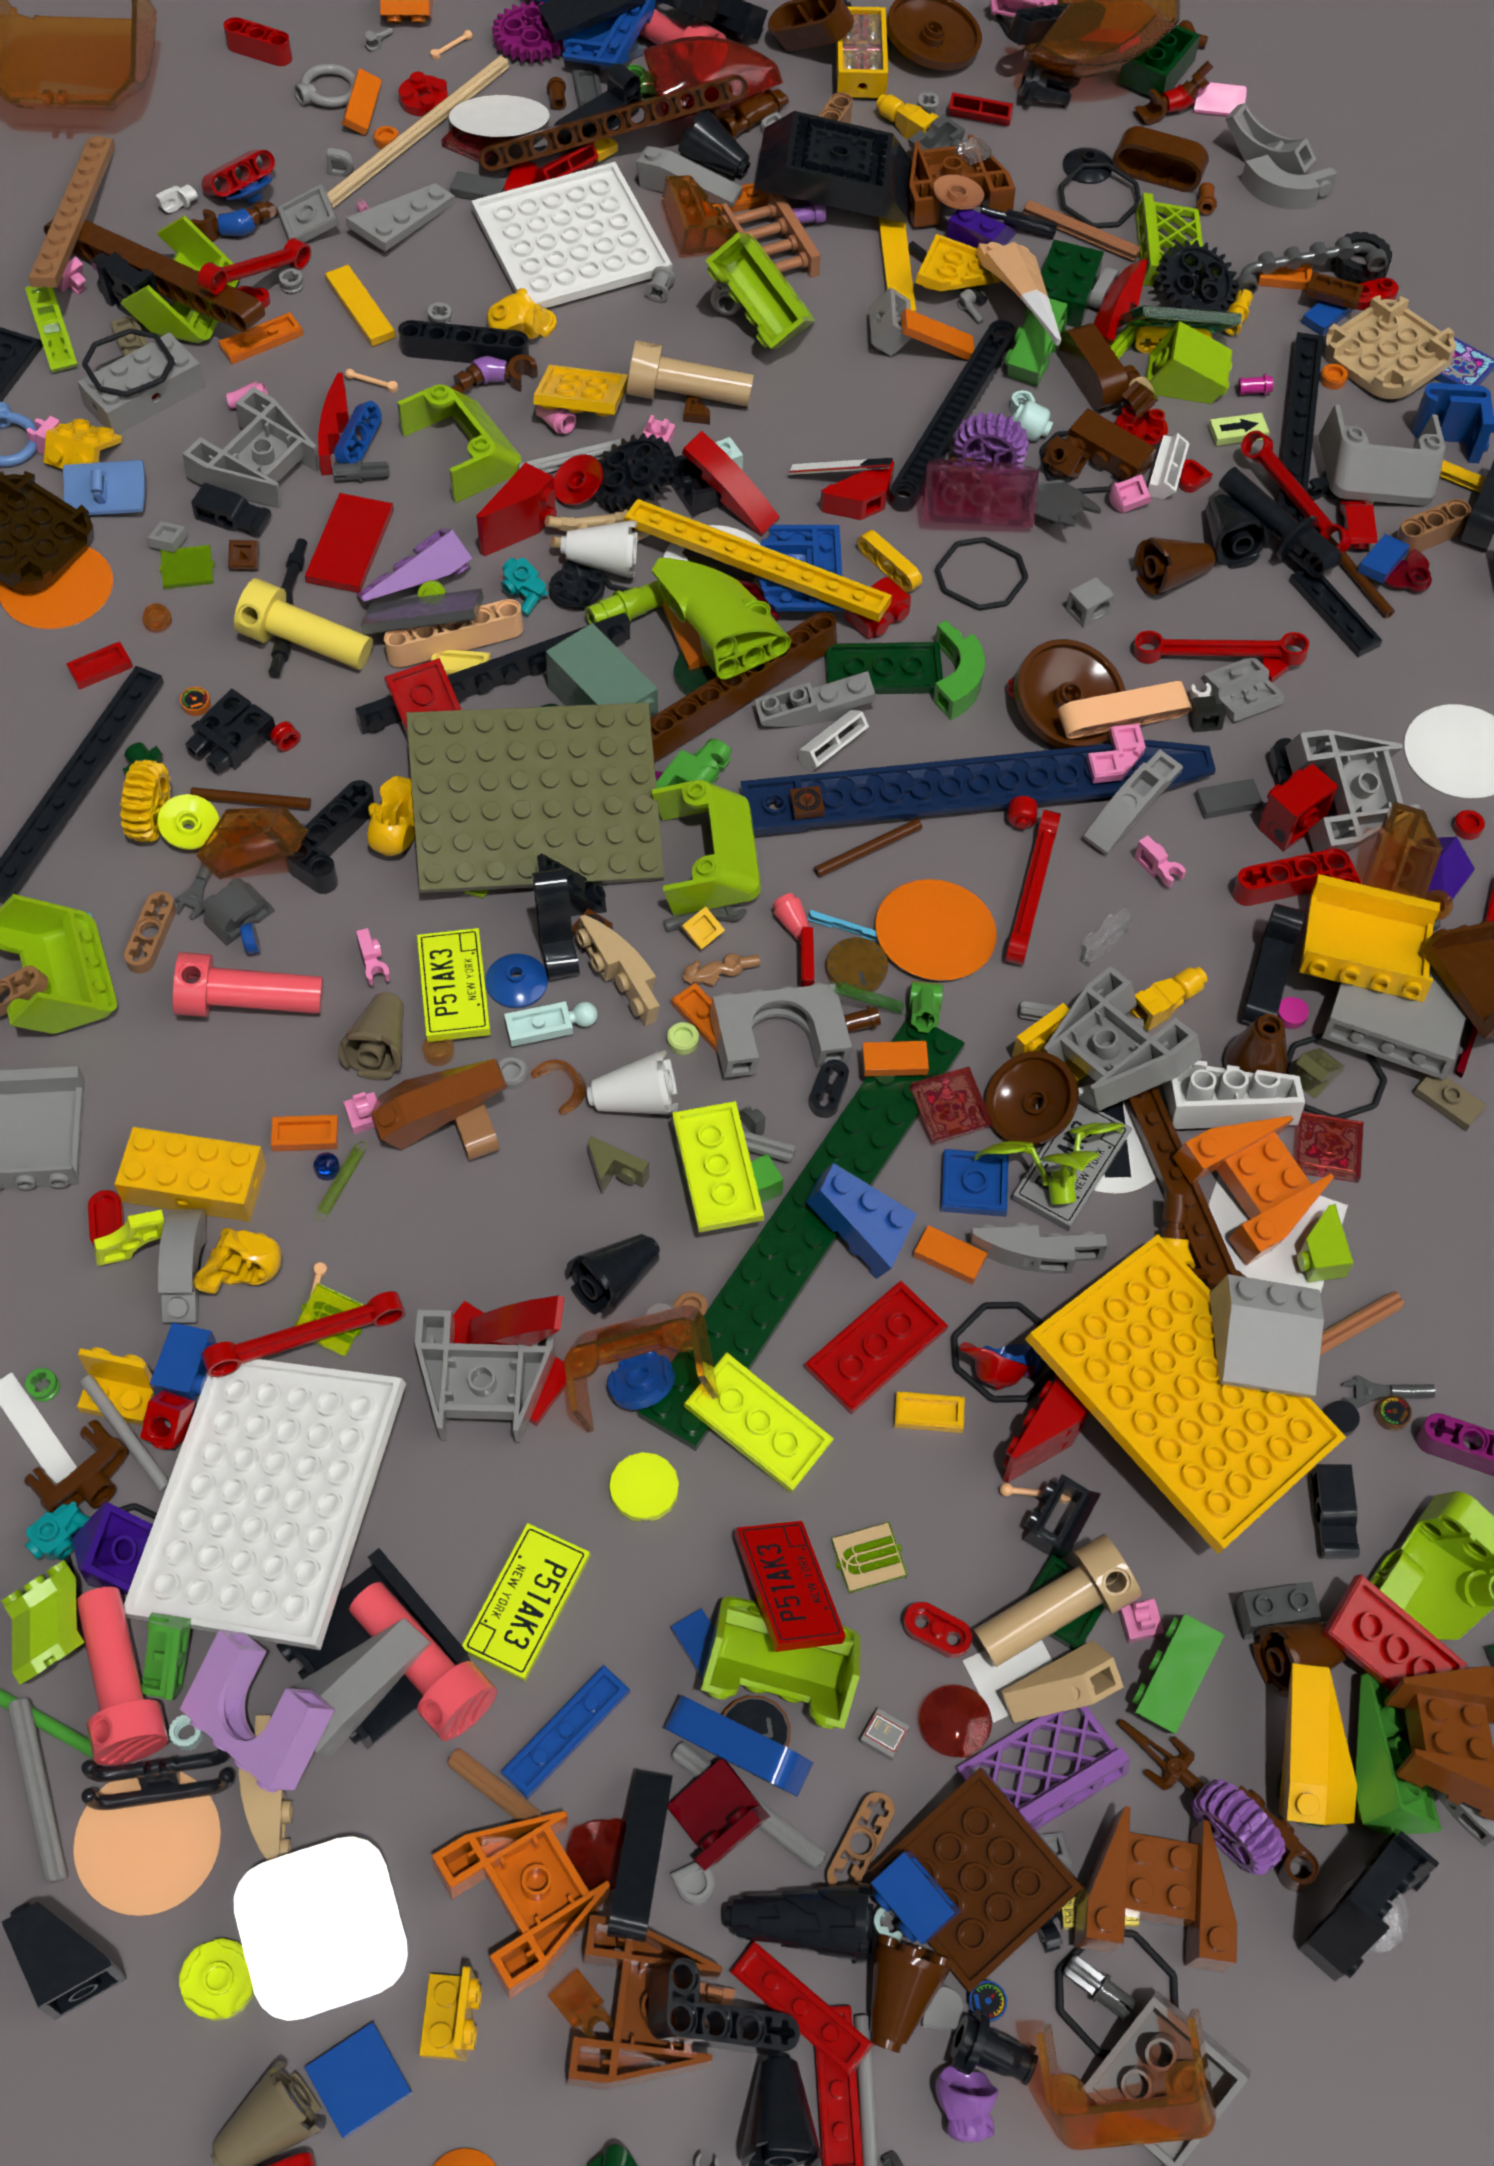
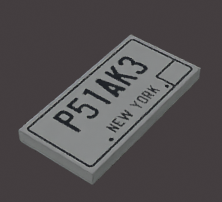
M1078 1100L1077 1110L1070 1124L1061 1134L1046 1142L1038 1155L1048 1177L1051 1176L1050 1170L1060 1169L1061 1164L1042 1161V1157L1057 1153L1067 1154L1073 1152L1076 1134H1070L1069 1129L1094 1122H1122ZM1124 1124L1122 1134L1112 1130L1100 1134H1090L1081 1140L1080 1151L1099 1152V1157L1089 1162L1083 1172L1077 1169V1182H1075L1076 1202L1050 1204L1049 1186H1043L1042 1177L1035 1162L1014 1192L1012 1200L1069 1231L1128 1138L1132 1128Z

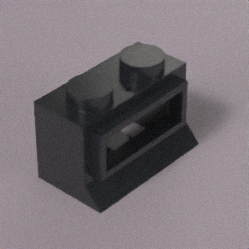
M684 455L676 456L674 461L677 467L673 469L675 476L668 479L692 518L701 510L722 505L723 503L720 502L722 495L701 478L703 471ZM691 477L696 478L702 487L701 490L693 491Z
M1063 1474L1056 1481L1050 1479L1040 1495L1044 1499L1040 1510L1034 1508L1024 1524L1029 1530L1023 1540L1049 1556L1053 1554L1062 1560L1071 1552L1101 1493L1090 1491ZM1064 1494L1076 1502V1505L1060 1535L1056 1536L1044 1527L1061 1495Z

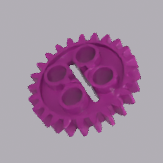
M531 1L530 5L527 6L524 2H521V7L512 4V10L504 8V14L498 13V19L493 20L492 35L494 44L497 45L498 51L503 50L504 56L511 54V60L520 57L521 63L525 59H529L530 63H533L534 59H538L542 63L544 57L553 60L552 54L560 56V50L565 51L563 39L555 42L534 1Z

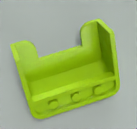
M737 232L705 260L709 265L707 268L709 275L716 282L720 281L728 284L731 288L728 291L731 298L737 304L741 302L747 310L744 313L746 318L753 326L758 325L757 330L759 333L756 334V337L765 348L768 346L770 349L780 348L815 322L811 312L751 234Z
M12 894L0 907V950L19 954L22 968L34 966L43 972L48 978V986L44 993L36 992L29 1000L14 999L7 1006L10 1026L58 1034L107 1018L117 1008V1000L94 919L82 910Z
M735 1596L724 1597L721 1601L712 1635L701 1690L708 1692L710 1696L717 1699H727L729 1696L736 1695L740 1685L755 1693H773L780 1695L781 1698L788 1702L799 1703L802 1701L809 1703V1714L814 1718V1722L817 1725L828 1729L835 1727L844 1729L860 1678L861 1636L855 1630L842 1626L846 1635L843 1644L775 1652L758 1602Z

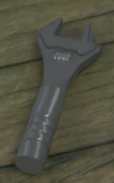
M210 846L194 883L186 892L176 897L175 902L178 903L176 907L178 915H180L185 906L194 909L189 916L190 920L199 917L204 912L202 908L204 888L222 852L219 847Z
M740 903L709 909L717 920L738 921L747 913L745 908L738 911L733 910L732 907ZM699 911L663 920L666 932L681 928L685 922Z
M1356 1375L1355 1379L1348 1380L1342 1384V1387L1355 1388V1398L1343 1397L1342 1401L1351 1403L1356 1409L1382 1398L1435 1397L1434 1384L1381 1385L1372 1383L1359 1375Z

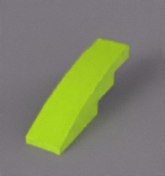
M24 287L51 372L78 367L53 287Z

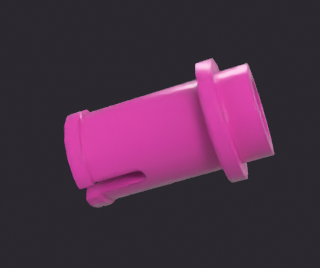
M1263 374L1262 377L1239 378V395L1263 393V396L1273 392V377Z

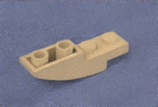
M587 915L580 916L578 930L575 932L576 939L580 947H585L590 955V963L594 971L600 972L605 982L615 978L618 989L621 992H625L630 1000V1008L636 1017H640L644 1026L655 1023L660 1005L653 995L656 976L649 965L615 931Z
M271 1715L255 1716L256 1737L266 1728ZM239 1768L240 1791L245 1815L260 1851L267 1861L290 1854L291 1840L285 1838L286 1824H292L293 1819L292 1800L287 1801L283 1790H277V1792L272 1793L260 1788L256 1783L257 1779L252 1774Z

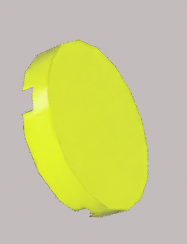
M641 1452L629 1455L618 1463L611 1474L609 1490L613 1505L621 1515L632 1521H654L662 1518L673 1508L678 1498L679 1481L676 1470L668 1460L657 1454Z
M224 1938L214 1939V1941L194 1948L184 1961L179 1975L181 1995L186 2006L199 2017L212 2021L230 2019L243 2011L252 2000L254 1989L243 1946L238 1942Z

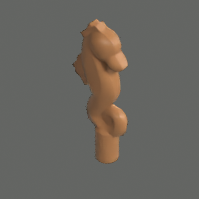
M729 953L725 955L724 963L712 961L698 969L700 962L695 960L692 965L686 966L682 979L684 980L683 982L689 985L696 982L697 984H705L713 988V986H716L721 974L736 976L743 969L759 967V955L740 957L738 954Z

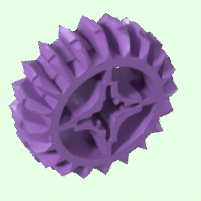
M991 410L988 414L979 411L977 416L970 414L969 418L963 420L960 427H958L955 434L954 451L958 460L973 459L975 463L972 468L973 472L978 471L981 474H998L1001 476L1004 472L1012 474L1014 469L1020 468L1027 456L1029 441L1026 429L1021 427V422H1014L1012 416L1006 418L1002 412L996 415Z
M1213 1779L1209 1784H1205L1196 1794L1191 1805L1193 1815L1197 1818V1824L1203 1820L1210 1822L1215 1844L1223 1854L1228 1856L1233 1863H1237L1242 1870L1249 1871L1255 1875H1264L1268 1870H1272L1281 1860L1282 1855L1286 1852L1285 1841L1281 1837L1280 1830L1274 1826L1273 1820L1266 1815L1264 1809L1255 1803L1254 1799L1249 1798L1244 1790H1238L1234 1784L1227 1783L1222 1779Z

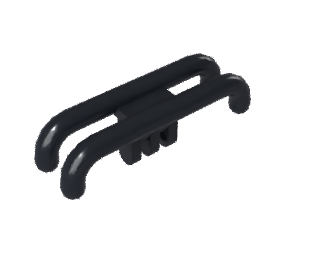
M218 1749L208 1753L167 1757L166 1759H153L145 1762L139 1761L111 1767L97 1766L94 1761L87 1760L82 1764L81 1770L88 1779L97 1782H114L137 1778L141 1790L102 1795L97 1794L92 1788H87L82 1792L81 1798L90 1808L96 1810H115L219 1794L233 1784L234 1774L229 1768L222 1769L219 1772V1777L216 1779L180 1784V1772L218 1766L225 1763L231 1755L226 1751Z

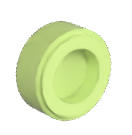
M680 1022L674 1024L668 1031V1046L676 1054H690L699 1045V1032L690 1023Z

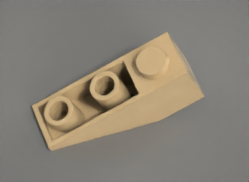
M1092 1640L1001 1691L1011 1721L1017 1723L1093 1705L1124 1686L1114 1657Z

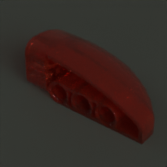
M714 36L681 37L644 49L645 60L657 96L730 74L740 75L746 80L748 91L744 97L783 83L779 68L774 61L744 44ZM738 79L732 80L729 84L730 93L738 94L741 91V82ZM713 86L705 90L704 97L707 101H713L717 97V90ZM682 95L680 98L681 107L684 109L691 107L693 103L692 95ZM659 101L663 115L668 112L669 105L666 101ZM719 106L708 108L707 110H711ZM700 111L684 115L681 117H677L671 120H667L666 122L669 124L671 122L680 120L690 115L694 116L697 115Z

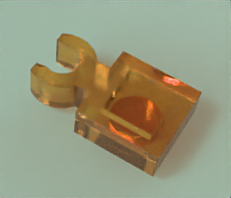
M578 1969L548 1996L574 2029L581 2024V2030L587 2038L598 2039L593 2033V2028L600 2021H603L610 2029L614 2026L612 2018L603 2009L598 2008L604 2002L603 1999Z

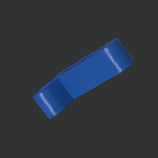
M683 1695L679 1696L664 1729L796 1797H798L814 1763L799 1753Z

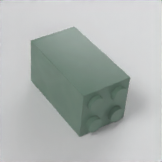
M593 623L546 651L548 689L565 706L649 703L650 718L658 714V688Z

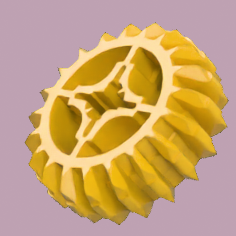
M136 760L129 767V771L126 773V780L123 782L122 798L119 804L121 805V826L124 834L129 839H135V841L152 842L159 838L158 814L164 803L171 799L170 791L172 787L170 786L169 772L164 764L157 763V761Z

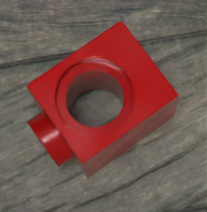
M165 1390L148 1401L140 1439L152 1442L151 1444L159 1449H173L184 1441L190 1425L195 1401ZM163 1417L169 1421L171 1428L164 1423Z

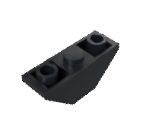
M542 853L537 856L536 873L559 868L565 869L569 887L571 916L582 915L588 908L595 913L607 912L606 894L600 884L585 882L587 881L586 877Z

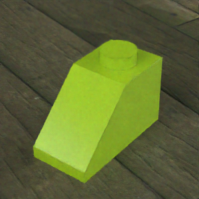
M1336 1204L1327 1207L1306 1238L1300 1252H1298V1266L1302 1272L1305 1271L1308 1283L1345 1278L1354 1264Z

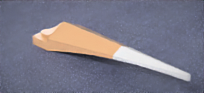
M996 242L988 244L979 243L976 253L982 266L996 275L1016 293L1039 320L1055 345L1059 346L1061 336L1036 256L1030 253L1028 248L1015 242L1004 246Z

